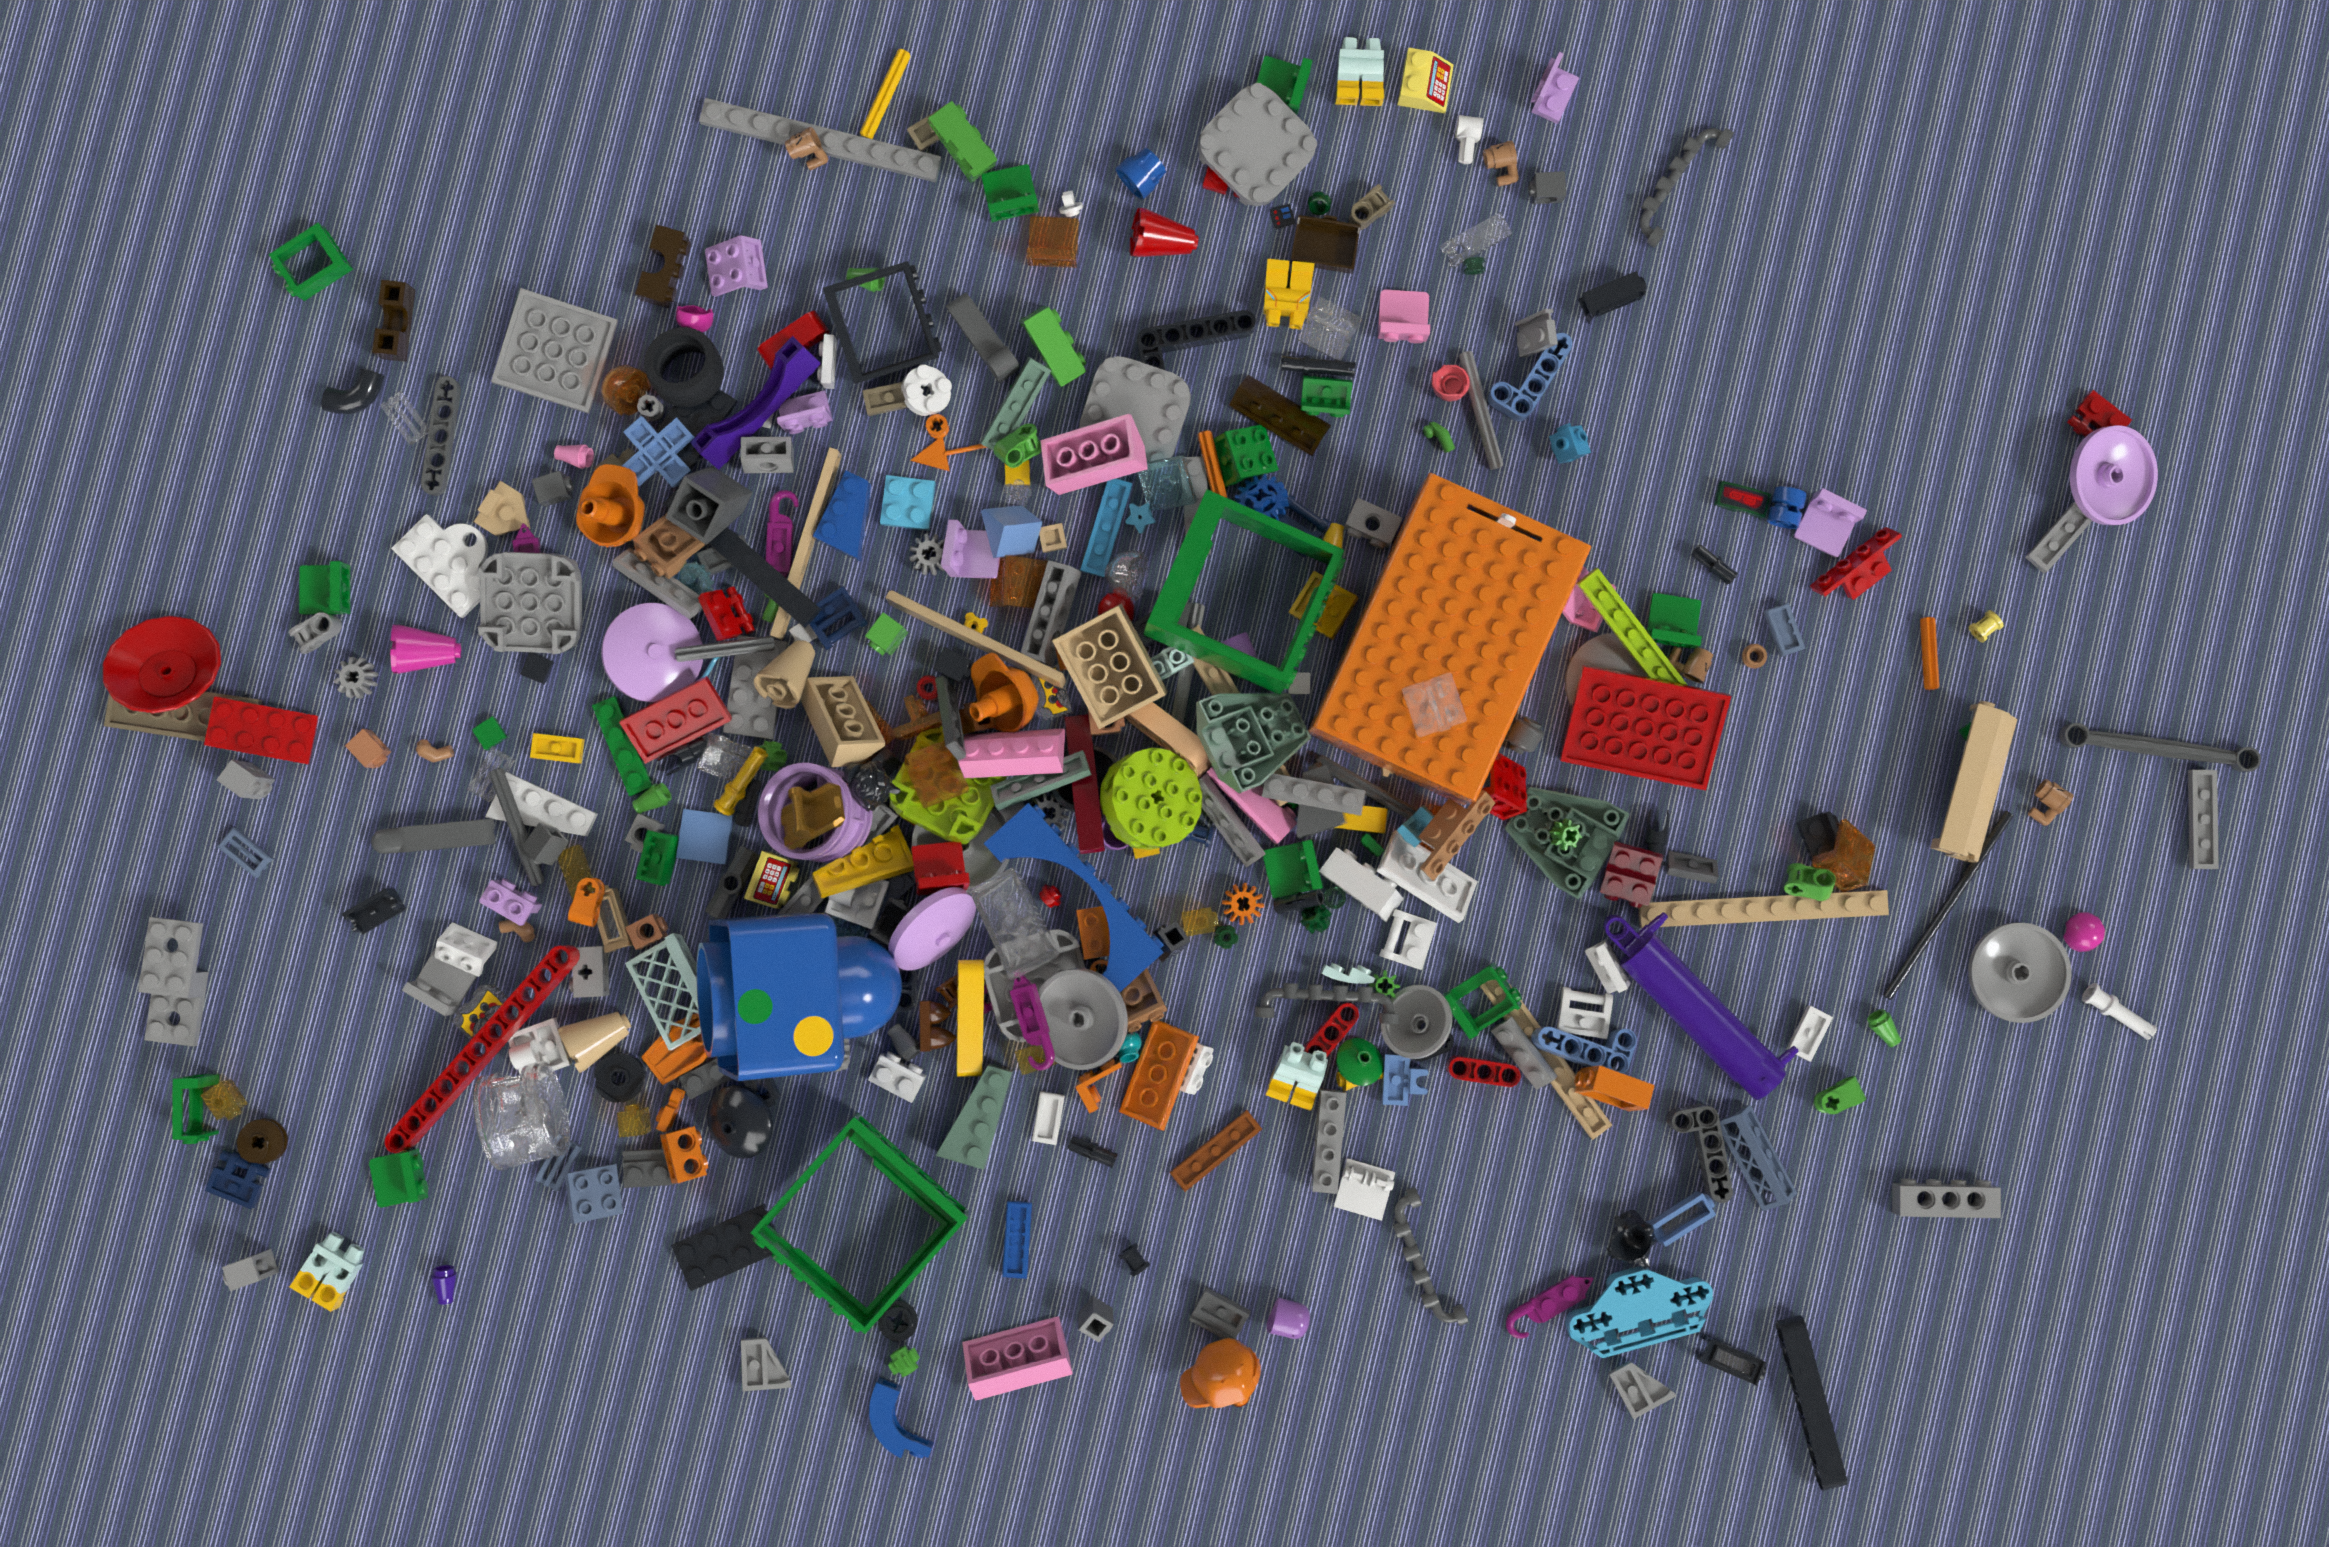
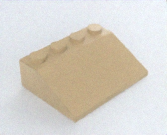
M1122 603L1052 640L1099 729L1165 696L1168 692Z

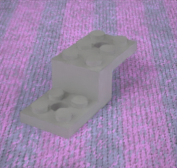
M149 917L138 992L151 994L144 1040L198 1046L209 972L197 970L203 923ZM171 938L176 939L178 942V948L174 952L168 949V941ZM173 1011L177 1012L180 1016V1021L177 1025H173L170 1022V1014Z

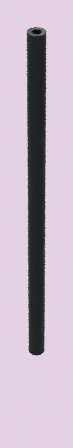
M2004 811L1984 841L1979 861L1970 862L1883 993L1884 997L1892 1000L2014 817L2013 814Z

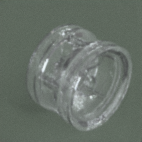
M540 1061L534 1065H525L520 1076L516 1077L503 1075L499 1072L492 1073L490 1076L478 1077L473 1091L475 1123L483 1150L495 1169L502 1171L509 1167L514 1168L521 1164L541 1159H550L554 1155L562 1156L567 1153L570 1142V1126L566 1102L559 1080L552 1067L546 1061Z

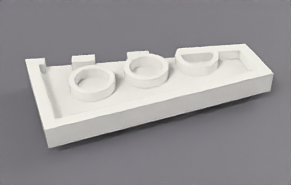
M506 772L505 775L524 825L536 827L538 823L556 827L561 832L588 836L598 815L597 813ZM495 795L485 817L506 821L498 797Z

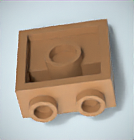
M666 513L637 535L633 542L636 557L641 562L647 560L651 564L652 571L658 577L664 575L669 580L686 567V560L705 546V544L666 519Z
M1148 968L1120 992L1127 1010L1128 1033L1139 1030L1142 1027L1141 1023L1149 1019L1151 1022L1160 1020L1164 1017L1163 1012L1168 1011Z

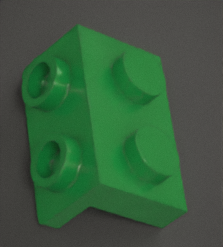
M1304 376L1301 410L1305 411L1308 415H1320V412L1330 413L1332 417H1344V414L1350 415L1353 381Z

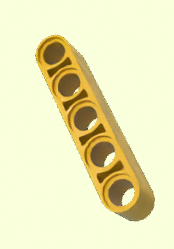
M958 960L957 1077L982 1076L984 960Z

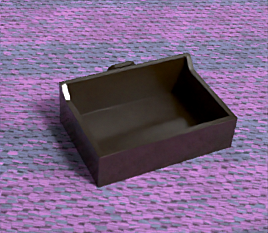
M1298 215L1290 264H1292V261L1315 263L1314 268L1353 274L1361 225L1339 222L1336 216L1323 215L1322 219Z

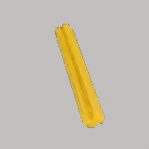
M904 49L897 50L860 130L862 137L873 139L910 59L908 51Z

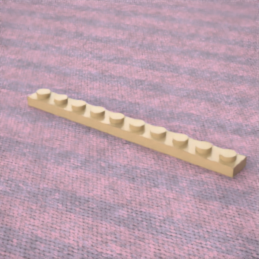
M1887 890L1832 893L1830 898L1825 901L1801 896L1782 895L1650 902L1649 906L1643 905L1641 908H1638L1640 928H1643L1646 924L1648 925L1662 912L1668 915V919L1660 927L1889 915Z

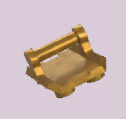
M827 782L811 792L805 791L801 787H792L788 790V796L792 799V802L787 804L781 812V823L784 826L785 847L789 850H794L797 847L802 848L810 840L843 824L845 814L840 785Z

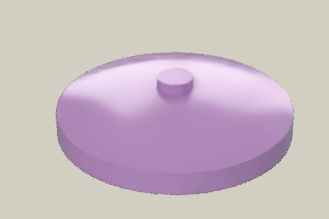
M2126 426L2102 427L2088 434L2077 447L2070 466L2071 492L2079 509L2092 521L2102 525L2129 523L2138 518L2148 508L2156 491L2158 480L2156 458L2147 440L2136 430Z
M660 603L639 604L623 611L607 628L602 641V663L608 678L619 691L635 700L656 702L696 680L701 670L703 659L677 662L675 648L701 645L702 641L698 630L691 620L671 606Z
M951 887L928 896L911 909L896 927L888 946V952L895 960L897 966L903 970L920 969L935 962L949 952L965 935L974 919L976 911L974 899L966 890L959 887Z

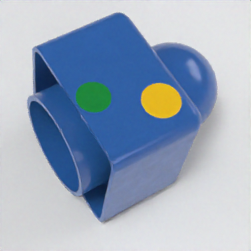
M792 913L709 920V942L700 943L698 946L696 965L697 1001L704 1049L708 1058L717 1057L719 1072L736 1081L838 1070L842 1066L845 1057L844 1039L863 1037L882 1028L895 1013L901 998V975L891 954L878 943L864 937H837L836 925L833 919L824 913Z

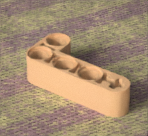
M1151 702L1125 716L1133 726L1165 750H1170L1186 760L1190 769L1197 775L1198 780L1212 766L1199 737L1155 703Z

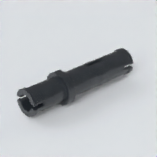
M1282 355L1281 362L1288 363L1281 364V371L1302 372L1305 375L1315 373L1354 378L1355 371L1348 370V368H1355V362L1315 359L1309 356L1294 357Z

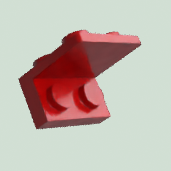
M1499 752L1490 770L1491 786L1484 787L1482 790L1487 792L1495 802L1489 813L1502 820H1506L1527 811V774L1525 767Z
M953 841L912 846L911 852L917 896L934 894L951 887L968 890L970 884L969 873L965 872L961 842Z

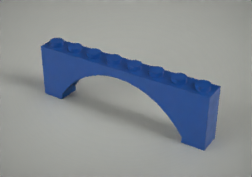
M1028 803L984 842V845L1001 863L1011 858L1048 860L1070 869L1090 885L1103 906L1110 933L1109 960L1107 970L1102 975L1120 993L1164 953L1161 950L1164 945L1154 934L1150 937L1144 931L1147 926L1138 916L1134 919L1127 912L1130 907L1121 897L1116 900L1110 892L1113 888L1104 878L1099 881L1093 875L1096 869L1087 860L1082 862L1076 856L1079 853L1077 848L1070 841L1067 844L1063 842L1060 838L1063 833L1054 823L1049 826L1043 818L1046 814L1036 804L1032 807Z

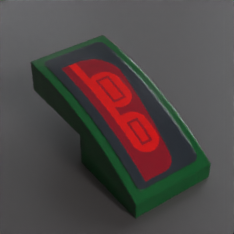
M1719 481L1714 505L1732 512L1740 511L1757 518H1765L1771 494L1747 486Z

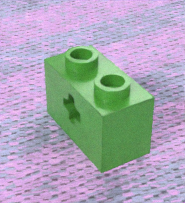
M883 612L865 636L870 640L868 645L882 656L885 652L892 656L909 632Z

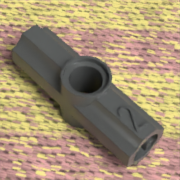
M742 845L740 846L726 874L721 877L720 885L705 912L717 919L727 918L740 893L744 891L746 882L759 860V854ZM732 876L738 880V887L735 890H731L728 887V880Z

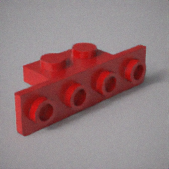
M1888 527L1877 531L1872 538L1858 546L1854 552L1845 559L1840 560L1827 573L1819 576L1810 585L1812 591L1826 597L1838 586L1842 585L1847 597L1855 600L1892 571L1883 551L1902 537L1901 533Z

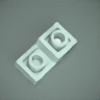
M1172 647L1166 648L1151 658L1162 681L1195 662L1192 656Z
M1331 963L1330 967L1324 964L1320 972L1327 977L1348 983L1366 984L1373 983L1375 980L1374 977L1370 976L1372 971L1361 965H1358L1357 968L1350 967L1347 975L1343 974L1344 968L1334 963Z

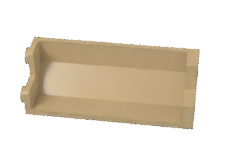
M1986 701L1970 705L1969 710L1974 712L1942 832L1940 838L1932 840L1930 847L1931 849L1945 852V856L1969 863L1979 861L2017 719L2011 716L2010 713L1994 708L1995 704Z

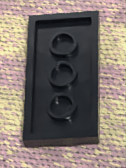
M719 389L712 398L700 405L693 407L673 406L656 432H661L677 417L688 431L696 437L706 425L727 419L738 401ZM690 442L677 453L690 470L694 468L702 456Z
M765 1203L671 1245L690 1291L772 1255V1252L766 1246L764 1248L758 1246L752 1240L754 1236L751 1234L756 1224L768 1212ZM771 1221L768 1225H770L776 1231L775 1226Z

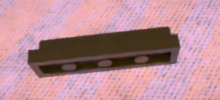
M1250 375L1240 384L1229 404L1232 408L1313 456L1323 437L1331 427L1329 423L1316 415L1306 414L1305 411L1301 410V406Z

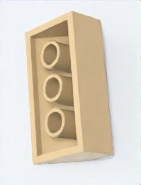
M854 676L807 678L801 702L831 767H846L852 763H860L885 746L884 738Z

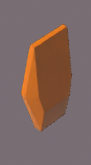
M698 1013L692 1015L690 1027H700ZM683 1018L677 1021L676 1023L684 1025L686 1018ZM671 1026L669 1036L672 1042L680 1038L683 1030L682 1027ZM699 1034L672 1051L668 1050L662 1036H660L641 1058L661 1084L665 1085L703 1063L707 1055L702 1035Z

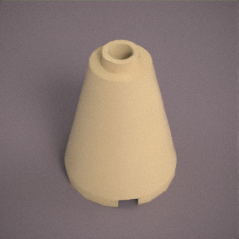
M797 640L759 671L753 682L759 694L764 699L767 696L773 699L774 702L772 704L785 709L794 708L801 699L815 657L813 646L807 641Z
M614 1012L565 1025L557 1030L570 1058L572 1057L575 1060L576 1064L574 1065L579 1073H581L630 1034L628 1029L632 1026L626 1014L620 1016L619 1012Z

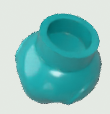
M1136 1032L1126 1034L1124 1043L1116 1054L1121 1062H1132L1139 1057L1138 1050L1141 1047L1140 1036Z

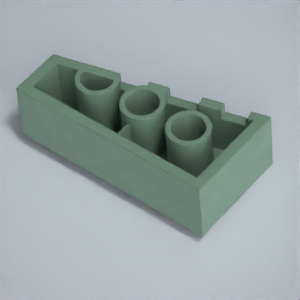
M991 1063L987 1066L936 1156L985 1169L1014 1070Z

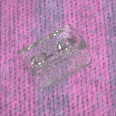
M710 733L707 745L697 762V769L732 782L753 749L748 745L730 741L723 735Z

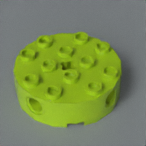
M1152 747L1128 754L1109 768L1101 784L1100 806L1103 815L1105 814L1106 820L1111 826L1110 830L1116 838L1132 848L1153 850L1178 843L1193 831L1201 815L1202 791L1197 775L1190 769L1186 760L1170 750Z

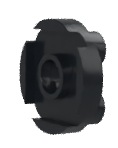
M622 1052L602 1059L594 1073L597 1092L605 1100L613 1103L626 1102L637 1097L643 1090L647 1077L646 1069L641 1061L629 1053ZM616 1072H624L625 1083L620 1082L617 1084L615 1082L617 1078L614 1074Z

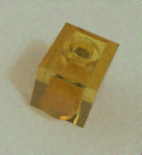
M1211 907L1181 912L1184 931L1187 936L1215 932L1214 926H1219L1217 912H1212Z
M232 1079L221 1081L201 1095L216 1120L225 1118L228 1121L240 1115L242 1113L241 1108L248 1104Z
M640 1104L625 1105L624 1110L617 1112L619 1138L645 1135L651 1132L649 1107L640 1108Z

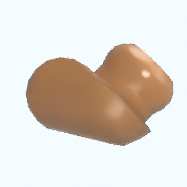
M426 739L417 742V754L434 763L454 757V750L451 745L436 749Z
M511 920L499 922L501 933L514 931L521 937L523 942H531L535 938L534 928L527 921L523 926Z

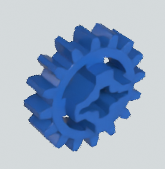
M1266 474L1263 475L1261 480H1258L1257 476L1253 477V482L1245 480L1246 487L1238 488L1240 495H1235L1236 502L1279 521L1278 514L1285 515L1284 507L1289 506L1287 499L1289 496L1282 481L1277 482L1274 476L1268 480Z

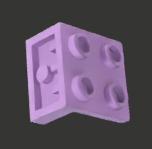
M1559 52L1556 59L1551 57L1531 100V103L1535 104L1532 113L1556 124L1559 123L1579 80V77L1558 68L1564 55Z
M740 235L705 249L712 296L717 297L742 287L757 290L768 288L761 240Z
M825 390L785 400L779 408L780 417H777L778 424L785 433L789 432V434L803 432V428L810 426L821 428L827 426V422L833 421Z
M1822 488L1813 494L1801 519L1800 526L1796 529L1793 536L1837 558L1855 523L1864 518L1867 510Z
M948 520L941 560L942 568L950 577L996 578L1000 558H993L986 531L966 530L958 520Z

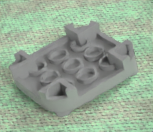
M1254 83L1242 89L1206 125L1198 138L1197 145L1198 158L1202 164H1207L1240 197L1238 201L1246 206H1266L1307 166L1314 156L1317 141L1309 127L1272 90L1261 83Z
M1116 356L1107 358L1095 373L1080 420L1079 429L1131 414L1145 446L1147 468H1160L1168 463L1175 453L1174 451L1191 403L1189 386L1178 375L1127 357Z
M502 552L493 554L478 568L477 577H480L481 626H478L479 636H482L485 642L494 648L493 650L499 652L552 653L553 655L563 653L578 644L582 632V578L578 564L574 559L553 553Z
M1056 929L1001 944L991 949L984 957V981L999 1029L1008 1039L1018 1042L1026 1041L1023 1037L1009 992L1013 990L1016 972L1020 971L1032 984L1035 983L1039 991L1046 980L1059 972L1073 968L1086 969L1079 948L1080 945L1076 938L1068 932Z

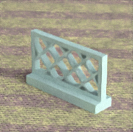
M672 933L665 937V940L625 963L668 1050L671 1051L701 1034L700 1027L693 1028L689 1026L693 1012L698 1013V1010L694 1009L695 1005L698 1008L697 964L683 936ZM667 947L670 953L667 964L656 961L659 951ZM641 961L650 962L646 977L639 975L634 965ZM655 964L666 967L662 981L651 978ZM671 969L678 970L681 975L678 986L667 983ZM650 981L661 984L657 998L650 997L647 992ZM666 986L677 989L673 1003L662 1000ZM682 990L689 992L692 996L689 1008L678 1005ZM661 1003L672 1006L668 1020L660 1018L658 1014ZM677 1008L688 1010L684 1025L673 1022ZM672 1025L683 1028L680 1038L672 1042L669 1036Z

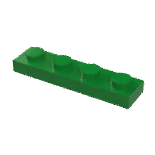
M613 696L592 705L628 795L632 797L648 790L653 783L644 761L619 723L625 715L618 698Z

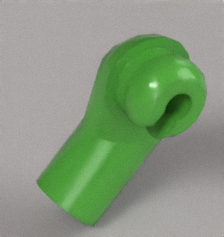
M1429 422V425L1423 427V433L1427 438L1435 436L1439 439L1444 453L1455 449L1446 428L1436 422Z
M771 598L762 619L772 623L776 617L779 605Z

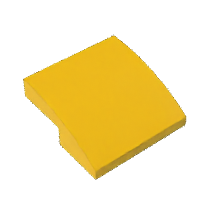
M1313 571L1289 610V614L1301 620L1314 588L1320 586L1323 575ZM1335 583L1327 601H1323L1327 604L1317 624L1313 623L1317 625L1316 631L1333 640L1359 598Z

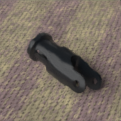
M706 733L691 743H686L663 754L657 761L670 755H677L682 759V764L679 767L665 774L668 776L697 762L699 757L709 752H716V748L710 736Z
M1650 808L1647 817L1645 843L1647 844V850L1663 854L1664 858V848L1668 845L1670 813L1667 810L1665 828L1662 831L1656 832L1650 826ZM1662 860L1661 866H1666V862Z

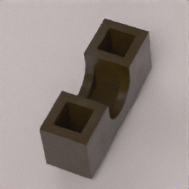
M656 224L649 248L655 255L664 257L665 264L662 270L657 273L642 271L635 295L641 301L668 309L670 302H674L677 294L675 286L677 280L681 279L684 271L682 263L684 257L688 256L691 248L690 239L685 232Z
M381 280L378 304L383 309L384 321L381 329L375 328L372 353L382 360L407 362L416 290L406 282Z

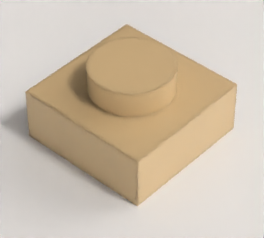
M1062 523L1041 527L1039 536L1043 553L1067 549Z

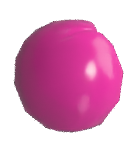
M695 305L677 307L676 321L680 327H690L703 333L713 323L714 313L712 309L706 311Z
M2089 912L2077 913L2066 922V932L2063 938L2071 949L2078 952H2087L2102 943L2105 936V928L2099 917Z

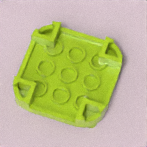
M940 726V728L922 731L917 736L916 742L897 776L892 780V783L900 788L901 791L899 794L890 793V806L902 818L947 841L967 844L982 830L995 806L990 786L1006 780L1007 776L964 778L958 760L945 746L943 727Z

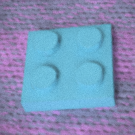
M886 475L880 524L930 531L936 482Z

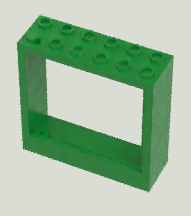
M1206 489L1148 619L1143 635L1280 695L1284 688L1289 690L1298 670L1294 669V667L1298 668L1305 656L1307 648L1304 645H1308L1317 628V625L1313 623L1317 624L1327 604L1323 601L1326 602L1336 583L1334 580H1336L1346 560L1341 558L1344 549ZM1220 518L1328 565L1320 586L1314 588L1280 668L1177 624L1212 547L1211 537Z
M857 1112L756 1224L751 1234L754 1236L752 1240L761 1248L766 1246L772 1252L771 1256L780 1265L785 1263L792 1269L790 1273L799 1282L804 1280L811 1286L809 1290L819 1299L823 1297L830 1303L828 1307L836 1315H844L849 1320L847 1324L855 1332L859 1333L862 1331L866 1334L968 1219L969 1211ZM847 1136L856 1146L862 1148L873 1158L874 1165L940 1223V1226L867 1308L800 1248H794L768 1225Z

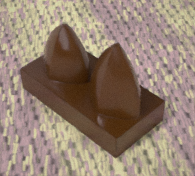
M933 1000L919 1001L920 1052L943 1048L956 1040L957 1037L952 1032L940 1027H933V1024L947 1019L951 1011L943 1004L933 1002Z

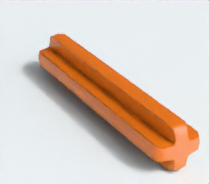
M1210 430L1199 432L1197 436L1210 490L1227 498L1212 432Z
M1924 617L1920 620L1924 688L1926 690H1935L1939 688L1936 621L1934 617Z

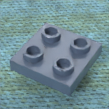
M617 1164L588 1167L565 1173L572 1224L623 1214Z

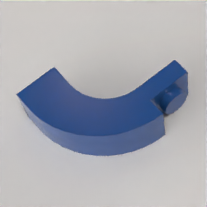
M879 1377L872 1392L869 1405L870 1423L876 1438L884 1448L899 1458L902 1457L905 1449L909 1450V1454L914 1457L928 1458L934 1442L906 1431L897 1420L896 1403L903 1386Z

